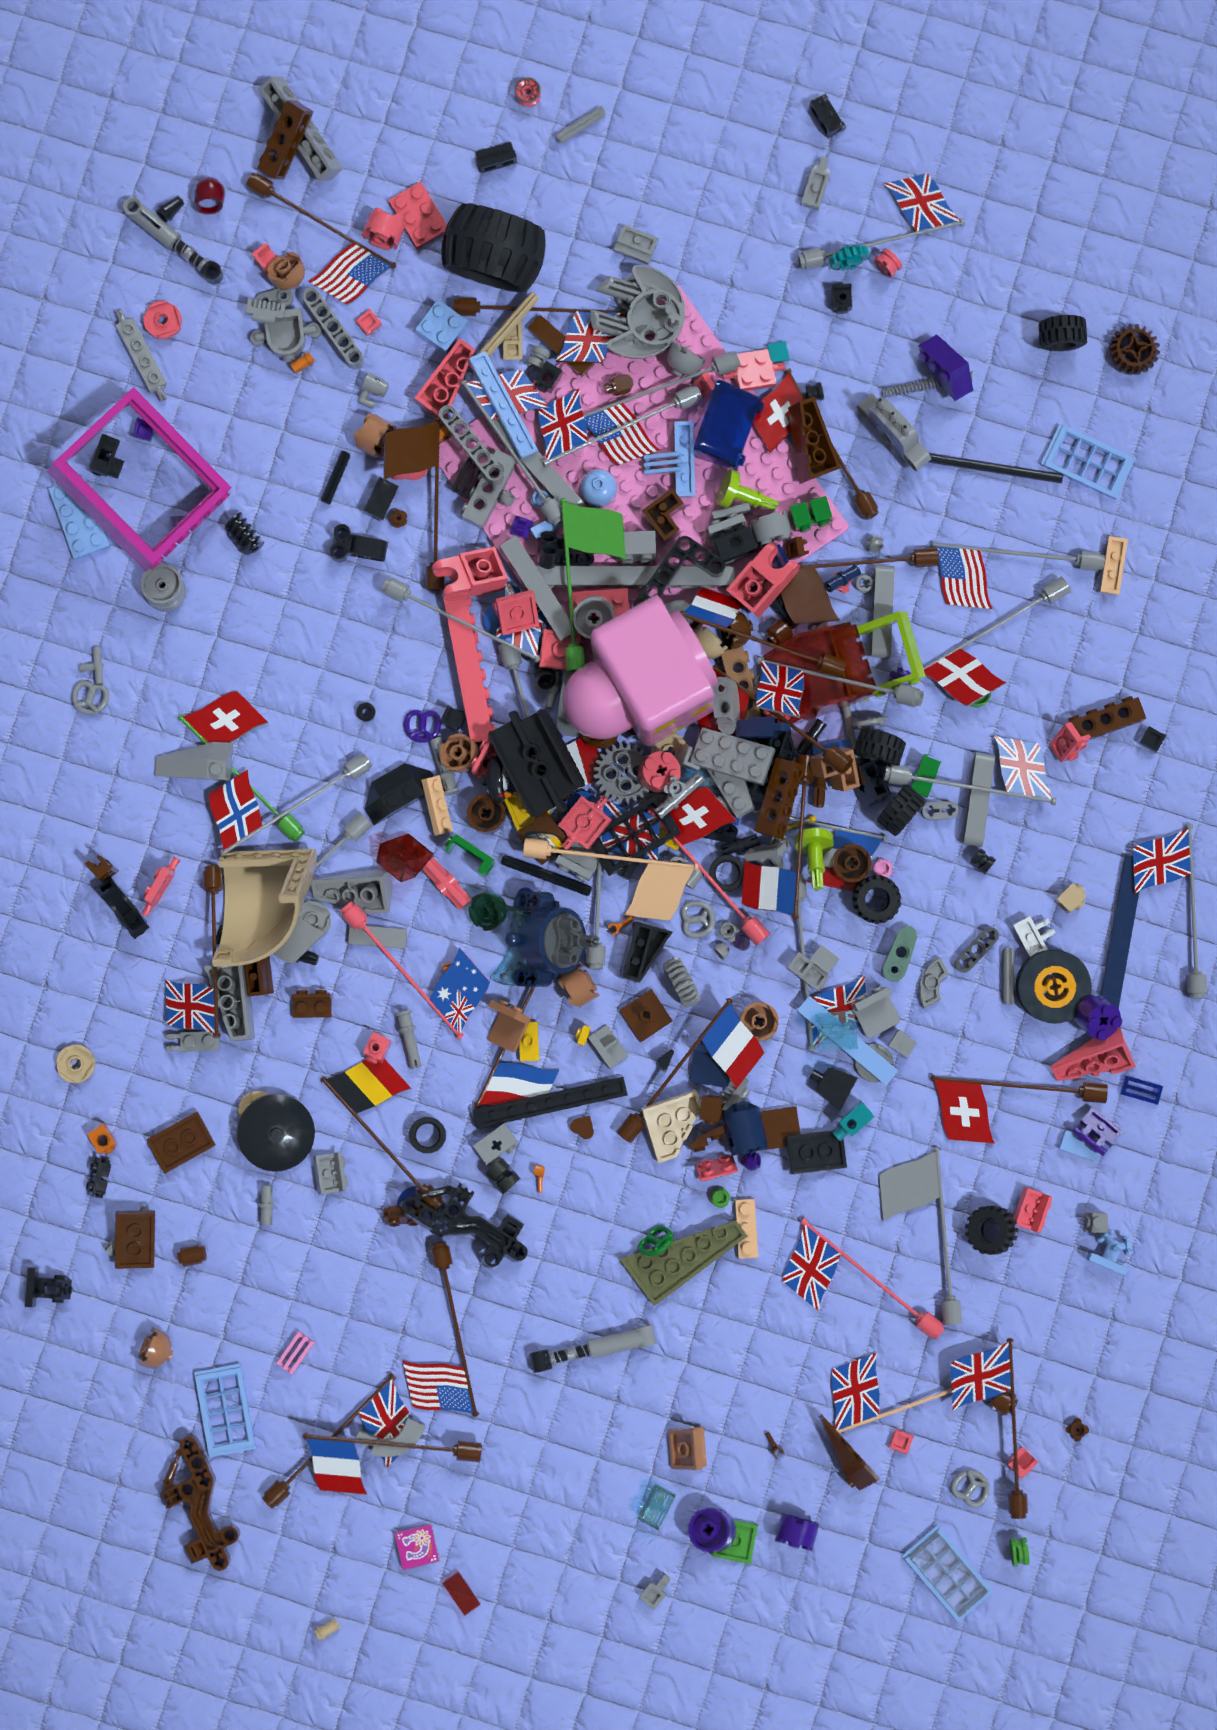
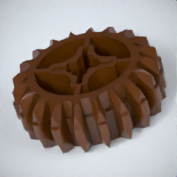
M1131 324L1127 326V329L1123 326L1120 329L1121 332L1116 331L1115 337L1111 338L1110 341L1113 344H1110L1108 348L1113 351L1109 352V356L1114 357L1111 360L1112 363H1118L1116 369L1123 367L1122 373L1129 370V375H1133L1135 370L1136 374L1140 375L1141 370L1146 373L1148 367L1153 368V362H1157V355L1160 354V351L1156 348L1160 346V343H1154L1157 340V336L1151 337L1153 331L1150 330L1147 333L1145 331L1146 326L1142 329H1139V324H1136L1134 329ZM1129 337L1128 346L1120 349V342ZM1137 337L1142 339L1145 343L1139 342ZM1148 350V358L1140 362V354ZM1124 356L1129 357L1132 362L1126 360Z

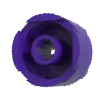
M1101 995L1086 997L1077 1008L1076 1022L1079 1027L1100 1041H1104L1114 1034L1123 1023L1119 1009Z
M782 1513L775 1541L784 1544L788 1541V1546L799 1549L800 1545H802V1549L813 1551L819 1523Z

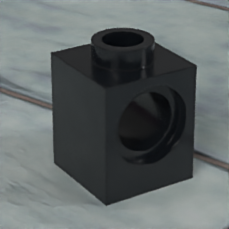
M546 361L535 378L536 388L543 393L548 392L551 394L563 376V370ZM546 375L553 378L549 383L544 382L542 379Z

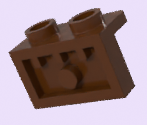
M297 990L296 994H292L293 1018H332V994H327V990H315V994H308V990Z

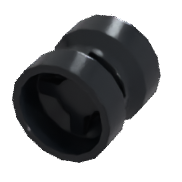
M539 665L535 667L533 674L538 686L541 689L552 688L556 683L552 669L539 668Z
M980 848L969 863L980 868V872L985 875L996 859L988 856L986 851Z

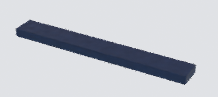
M1126 855L1101 990V996H1104L1118 1009L1140 892L1138 891L1134 894L1133 856Z

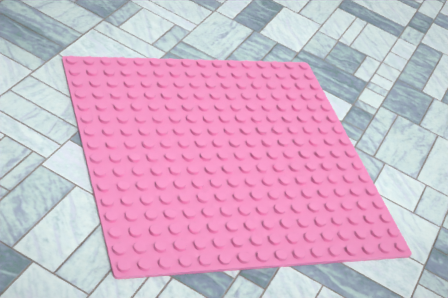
M677 285L684 300L685 317L682 330L675 342L706 360L699 370L701 371L712 367V362H715L714 357L727 352L681 287ZM658 299L656 303L658 305H664L666 304V301L664 299ZM652 334L645 336V339L648 341L655 338ZM669 348L658 355L644 359L626 358L608 350L603 362L595 363L583 377L578 375L565 362L556 365V367L563 370V376L551 394L539 391L536 388L535 380L531 383L546 404L580 389V404L583 414L682 377L671 372L673 368L667 361ZM712 370L708 374L714 375L712 381L714 384L718 383L719 386L707 398L700 400L698 404L685 410L677 409L676 406H673L639 422L648 438L660 449L648 454L652 455L675 452L674 422L693 421L695 498H680L684 503V507L671 517L680 529L679 535L664 545L655 534L656 561H652L651 564H641V561H636L631 565H622V562H618L616 556L594 554V562L588 566H660L681 536L692 538L715 554L706 531L707 527L710 526L709 523L713 522L712 512L725 509L717 505L716 499L723 477L729 469L740 472V485L756 491H762V495L779 502L775 511L761 506L755 508L750 505V513L744 515L746 527L750 526L749 521L753 519L756 523L759 520L758 517L775 512H780V515H782L781 513L785 510L787 512L792 533L789 539L780 542L777 539L772 540L778 548V553L773 559V568L784 567L789 561L800 563L847 531L849 525L816 478L801 484L799 483L794 447L787 437L779 442L771 454L769 453L748 417L750 411L760 401L753 390L739 392L734 378L723 380L719 372L715 373ZM624 374L629 375L633 379V387L629 393L619 396H613L612 393L606 395L604 384H609V379ZM546 375L542 380L549 383L553 378ZM701 375L626 402L624 405L638 419L672 403L675 397L674 393L689 386L694 387L693 383ZM539 409L519 414L539 453L546 459L545 441L539 423ZM484 415L468 425L490 454H494L497 449L513 457L507 447L486 425L485 421L487 419ZM586 426L587 440L590 441L596 438L592 431ZM461 429L456 434H462L465 429ZM453 436L439 444V467L452 485L469 457ZM598 441L549 463L585 503L584 507L588 508L594 507L589 506L581 497L580 483L582 478L594 469H603L612 474L617 482V495L613 502L599 509H608L622 514L624 532L653 531L643 518L642 510L672 488L676 492L675 472L645 475L644 456L617 466L606 455ZM475 442L467 444L469 449H473L476 446ZM482 456L478 461L479 463H486L488 458ZM675 458L650 460V462L675 460ZM472 463L468 467L465 475L457 487L458 490L460 489L471 467L473 466ZM517 463L504 489L516 497L515 501L511 506L504 507L505 503L502 502L500 504L498 500L483 530L525 591H528L500 545L514 537L509 532L515 515L534 521L532 527L546 521L547 518L540 509L533 506L531 496L537 490ZM675 464L650 467V470L675 467ZM477 467L463 491L464 493L467 492L479 470ZM498 471L491 472L494 476H499L500 474ZM534 479L540 490H544L542 486ZM486 485L483 488V491L486 493L493 490L491 485ZM460 496L464 503H469L471 499L470 496L468 499ZM826 496L833 516L829 525L820 528L818 525H814L810 531L800 533V531L795 532L789 507L806 502L811 519L813 520L809 508L810 500ZM733 499L729 507L744 504V502ZM477 502L474 505L476 509H482L485 506L483 502ZM563 526L554 531L557 538H564ZM531 532L528 540L517 537L535 566H540L538 563L540 557L538 553L539 541L535 540ZM794 537H802V540L807 541V544L803 545L804 551H809V553L798 559L788 560L785 542ZM682 542L679 545L682 550L690 548L687 542ZM758 543L757 552L728 563L725 566L735 567L736 579L748 563L753 561L765 546L760 547ZM703 553L695 555L699 561H703L706 558ZM670 558L668 561L672 566L679 564L677 558ZM688 560L683 564V566H695ZM715 563V564H713L712 566H721V565ZM555 564V566H566V564ZM550 588L570 619L568 588ZM572 588V592L624 588ZM628 588L629 609L633 608L635 600L644 588ZM667 588L660 599L664 605L676 600H683L692 604L696 594L702 588ZM707 588L735 598L726 590L727 588ZM655 589L647 591V595L650 597L658 594ZM695 621L691 629L694 630L700 622ZM581 636L580 646L584 647L586 665L594 660L590 640H585V637Z

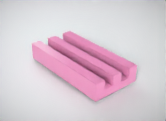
M298 1331L276 1364L292 1375L315 1342ZM299 1337H301L302 1341L297 1346L295 1351L292 1353L288 1361L284 1364L283 1360L288 1355L292 1347L295 1345ZM307 1341L309 1343L294 1366L292 1368L288 1367Z

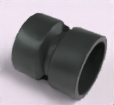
M504 1158L484 1174L491 1182L496 1183L495 1187L502 1195L521 1179L514 1170H509L510 1165Z

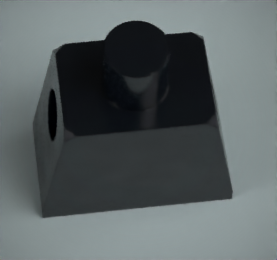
M828 1067L824 1074L813 1069L809 1079L818 1084L815 1089L818 1095L836 1109L841 1110L858 1077Z

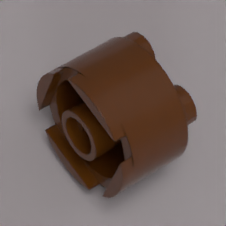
M481 794L471 800L467 809V818L475 831L481 834H493L504 825L506 811L502 802L495 803L490 794ZM484 810L487 812L491 811L489 818L482 817Z
M847 844L840 847L833 854L831 860V868L835 877L846 883L861 881L868 875L872 866L871 856L866 849L858 844ZM850 858H852L853 862H856V865L852 866V869L850 868V865H847V862L850 861Z

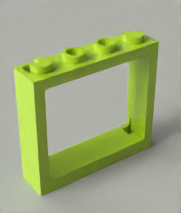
M898 611L832 635L838 658L846 660L843 672L844 679L856 681L845 641L896 623L899 627L912 674L878 685V687L895 690L901 684L906 685L909 683V686L919 683L920 679L926 678L907 611ZM846 683L851 701L861 703L869 701V697L874 695L875 697L886 695V692L874 689H866L859 692L857 685Z

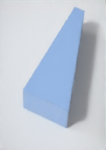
M546 520L530 528V531L535 540L539 541L542 532H554L563 526V522L554 526Z

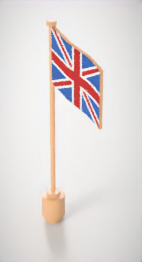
M877 1353L833 1368L832 1390L836 1409L835 1429L839 1433L952 1393V1389L879 1414L880 1393L876 1374Z

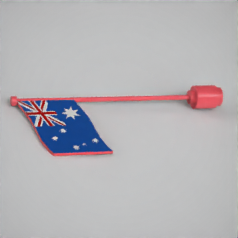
M352 901L340 910L345 921L353 930L355 928H358V930L364 929L457 1035L456 1038L458 1040L464 1036L461 1031L469 1015L484 997L489 987L490 981L459 947L453 963L440 978L429 999L365 926L368 923L366 921L368 916L357 904L354 905Z

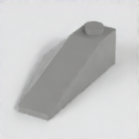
M211 742L156 757L155 776L230 781L233 743Z
M374 869L313 879L311 882L314 899L347 905L352 901L354 905L357 904L361 910H365L364 912L370 914L390 912L393 889L390 869Z

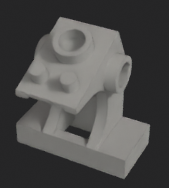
M785 842L754 846L744 856L746 861L755 860L760 863V866L771 867L769 862L771 860L774 867L785 869L781 855L787 850Z

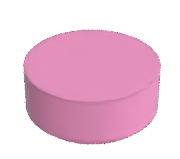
M886 859L876 861L873 866L874 874L884 877L890 876L893 870L892 864Z

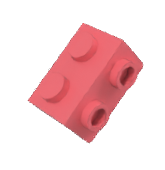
M1024 1187L1013 1220L1017 1221L1015 1225L1041 1233L1045 1225L1047 1212L1051 1207L1052 1196Z

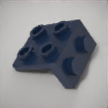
M701 1040L694 1051L691 1082L727 1087L730 1077L712 1058Z

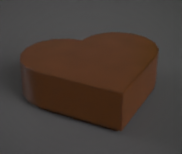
M590 1116L575 1119L570 1124L571 1131L580 1134L583 1139H590L594 1134Z

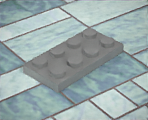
M702 727L690 763L698 765L700 768L764 785L775 748Z

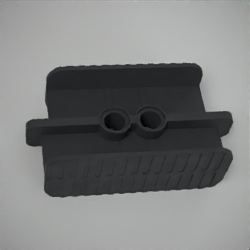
M539 709L536 713L521 720L517 711L509 712L511 721L494 731L488 732V737L502 765L505 767L504 769L507 771L516 792L519 794L525 809L532 818L539 817L554 807H557L559 812L567 810L562 797L580 787H584L585 781L553 719L545 709ZM532 747L537 751L535 758L530 756V749ZM541 764L546 768L544 775L539 773V766Z

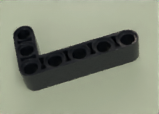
M681 536L641 591L633 607L651 598L647 595L649 589H655L658 593L657 595L661 597L686 560L714 578L723 575L725 563L720 557L692 538ZM682 542H687L690 548L682 550L679 545ZM703 553L706 558L703 561H699L695 555ZM670 558H677L679 564L672 566L668 561ZM715 563L720 564L722 567L718 572L713 571L711 568ZM665 573L668 575V579L660 581L658 575Z

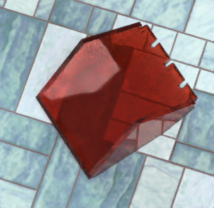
M851 622L802 632L779 645L814 658H818L819 655L822 656L823 653L844 659L846 660V666L841 678L876 686L874 677L868 678V675L872 674L868 659H862V657L866 656L862 641H856V639L860 638L856 624L851 626ZM776 648L763 655L764 660L819 672L817 670L818 667L815 666L816 662ZM804 673V690L799 706L800 718L792 716L788 721L796 725L849 707L874 696L873 692L877 690Z

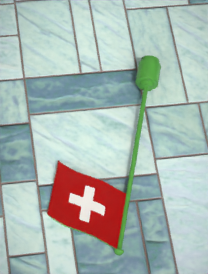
M238 691L225 694L196 712L186 716L182 714L178 716V721L181 720L204 744L211 742L231 743L250 730L269 723ZM233 767L231 768V771L236 776L240 775ZM251 786L253 793L278 816L279 813ZM291 814L277 820V828L289 840L292 839L296 842L305 833L303 826Z

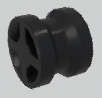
M816 382L815 385H805L807 399L815 397L816 400H824L821 382Z

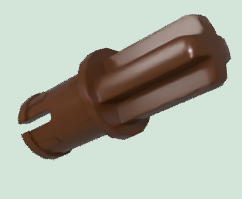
M815 777L814 786H812L814 790L813 806L823 808L825 791L827 790L826 778Z

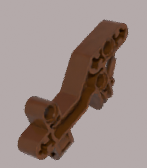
M188 1435L181 1440L180 1449L175 1452L174 1462H171L163 1481L165 1490L160 1492L159 1495L164 1496L163 1502L167 1503L166 1509L184 1501L191 1505L189 1516L199 1538L183 1546L190 1563L193 1564L208 1557L213 1569L222 1571L231 1562V1557L226 1547L236 1542L241 1532L239 1527L234 1524L227 1525L218 1530L210 1512L216 1476L199 1439L195 1435ZM188 1441H193L194 1445L192 1446V1449L190 1447H186L185 1444H187ZM198 1450L199 1453H196L190 1457L189 1454ZM183 1455L192 1477L175 1485L173 1478L179 1465L177 1462L179 1457ZM196 1457L200 1458L203 1462L200 1468L196 1467L193 1463ZM204 1468H206L207 1471L198 1475L197 1472H200ZM204 1476L205 1478H210L208 1484L202 1482ZM185 1484H190L193 1487L191 1494H187L184 1491ZM175 1488H178L179 1495L182 1497V1499L178 1500V1492H174ZM228 1529L235 1532L234 1539L227 1538L226 1531ZM221 1549V1551L218 1554L216 1553L215 1555H213L214 1552ZM219 1557H220L221 1559H223V1558L225 1559V1562L223 1563V1565H222V1563H217V1560L219 1559Z

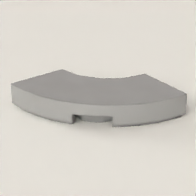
M940 957L928 965L921 977L919 996L923 1008L941 1000L939 994L940 983L949 972Z

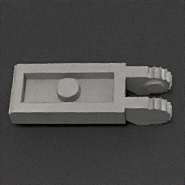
M207 1031L180 1032V1034L165 1035V1039L168 1040L180 1039V1046L169 1045L165 1047V1051H220V1038H213V1033Z

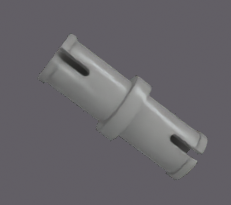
M272 1185L261 1186V1203H259V1207H261L260 1225H273L272 1208L274 1203H272Z

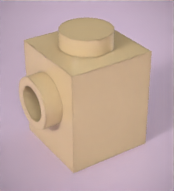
M1071 883L1054 901L1069 914L1074 909L1079 910L1086 903L1084 901L1086 897L1084 894L1085 890L1078 883L1076 885Z

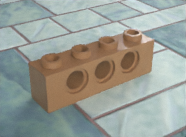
M742 646L722 653L720 657L725 674L737 683H746L748 685L747 690L756 696L758 689L757 687L754 688L752 683L755 680L752 669L748 668L747 662H750L748 651H744ZM740 664L743 667V671L736 673L733 671V666ZM750 697L749 701L752 702L753 708L747 710L745 719H748V717H764L763 709L757 708L756 701Z

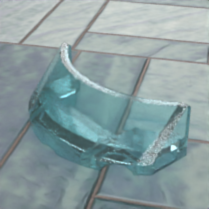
M505 905L510 921V932L517 933L518 928L525 925L532 910ZM508 946L502 962L493 974L490 975V980L503 985L517 986L513 980L514 972L517 969H530L524 954L518 952L517 946Z

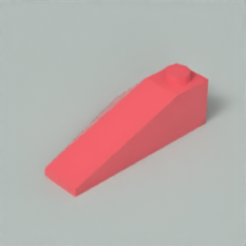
M1119 1027L1114 1034L1104 1041L1095 1038L1091 1039L1053 1064L1051 1069L1057 1081L1081 1078L1082 1075L1093 1074V1076H1100L1102 1072L1117 1074L1136 1066L1123 1032Z

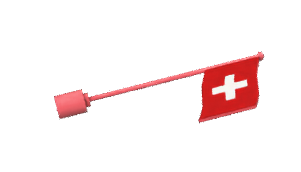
M708 787L696 789L678 804V808H673L670 811L682 832L673 840L694 864H698L699 870L744 920L741 929L758 946L771 933L756 916L746 918L683 846L703 838L725 824L737 821ZM653 808L648 809V814L659 818V815L656 814ZM661 820V821H660V825L664 828V830H665L667 833H669L668 830L666 829L664 823H663L662 820Z

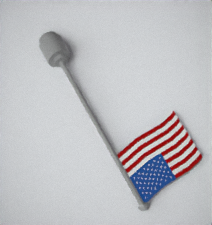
M730 351L714 357L715 362H712V367L583 414L586 426L595 437H598L637 418L624 403L712 370L715 373L719 372L720 376L737 370V367L741 366L736 352L731 353ZM639 422L598 441L606 455L617 466L660 450L648 438Z
M935 541L931 543V547L938 548L942 591L947 605L983 609L993 608L988 597L986 570L981 552L1075 561L1076 565L1079 566V570L1097 572L1098 570H1103L1105 555L1090 551H1081V554H1077V558L941 544L935 543Z

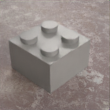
M655 531L624 532L626 560L617 557L618 562H622V565H631L636 561H641V564H651L652 561H656Z

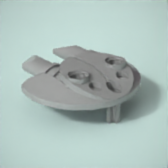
M634 265L632 276L635 282L631 283L609 276L597 289L598 292L626 300L627 303L631 304L627 318H619L590 309V319L593 329L616 336L608 342L607 348L610 351L626 358L644 359L662 353L675 342L683 327L685 306L679 288L669 276L649 266ZM658 299H664L666 301V304L658 305L656 301ZM652 334L655 338L648 341L645 339V336Z

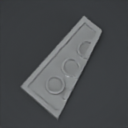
M708 770L738 819L755 809L745 780Z

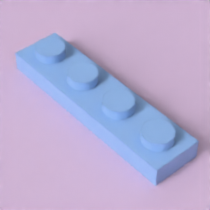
M693 421L674 422L675 452L682 453V472H675L676 493L680 498H695Z

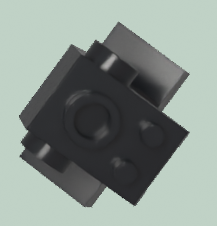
M102 433L89 464V470L92 474L118 479L124 461L115 458L120 440Z
M28 1267L24 1307H35L37 1298H52L53 1303H64L65 1299L71 1298L72 1280L66 1279V1275H54V1278L38 1277L39 1267ZM46 1282L55 1283V1294L45 1293Z

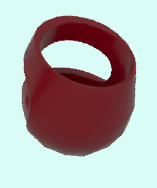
M213 177L199 180L196 185L194 198L197 211L207 215L219 212L223 208L225 199L223 184ZM205 199H216L219 201L218 205L211 208L199 205V202Z

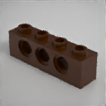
M287 100L283 104L280 117L275 122L274 131L267 141L264 153L259 159L260 163L257 168L273 179H285L314 111L297 100Z
M1132 696L1122 699L1120 704L1115 705L1112 702L1104 705L1103 710L1097 711L1095 708L1085 712L1086 715L1079 718V715L1068 718V722L1073 724L1081 737L1089 734L1091 740L1142 722L1146 719V715L1139 697L1133 699ZM1119 709L1126 711V718H1121L1118 715ZM1101 715L1108 717V724H1103L1100 721ZM1085 721L1089 722L1091 730H1084L1082 723Z
M775 759L755 832L783 840L805 766L790 760Z

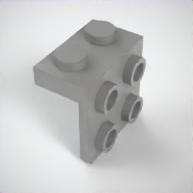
M734 513L727 516V520L721 522L720 520H715L709 523L710 526L707 527L706 532L715 555L718 556L714 546V539H717L716 536L727 532L728 535L733 533L734 529L745 526L746 520L743 513L740 515ZM738 540L730 542V545L734 548L741 545Z
M576 842L568 849L569 851L595 853L592 846L587 850L583 845ZM560 854L555 863L561 871L565 873L570 871L575 874V878L585 882V880H591L598 867V858Z
M882 985L871 990L872 994L868 996L863 994L855 998V1002L850 1004L867 1038H871L900 1023V1017L889 997L892 994L889 987L883 988Z

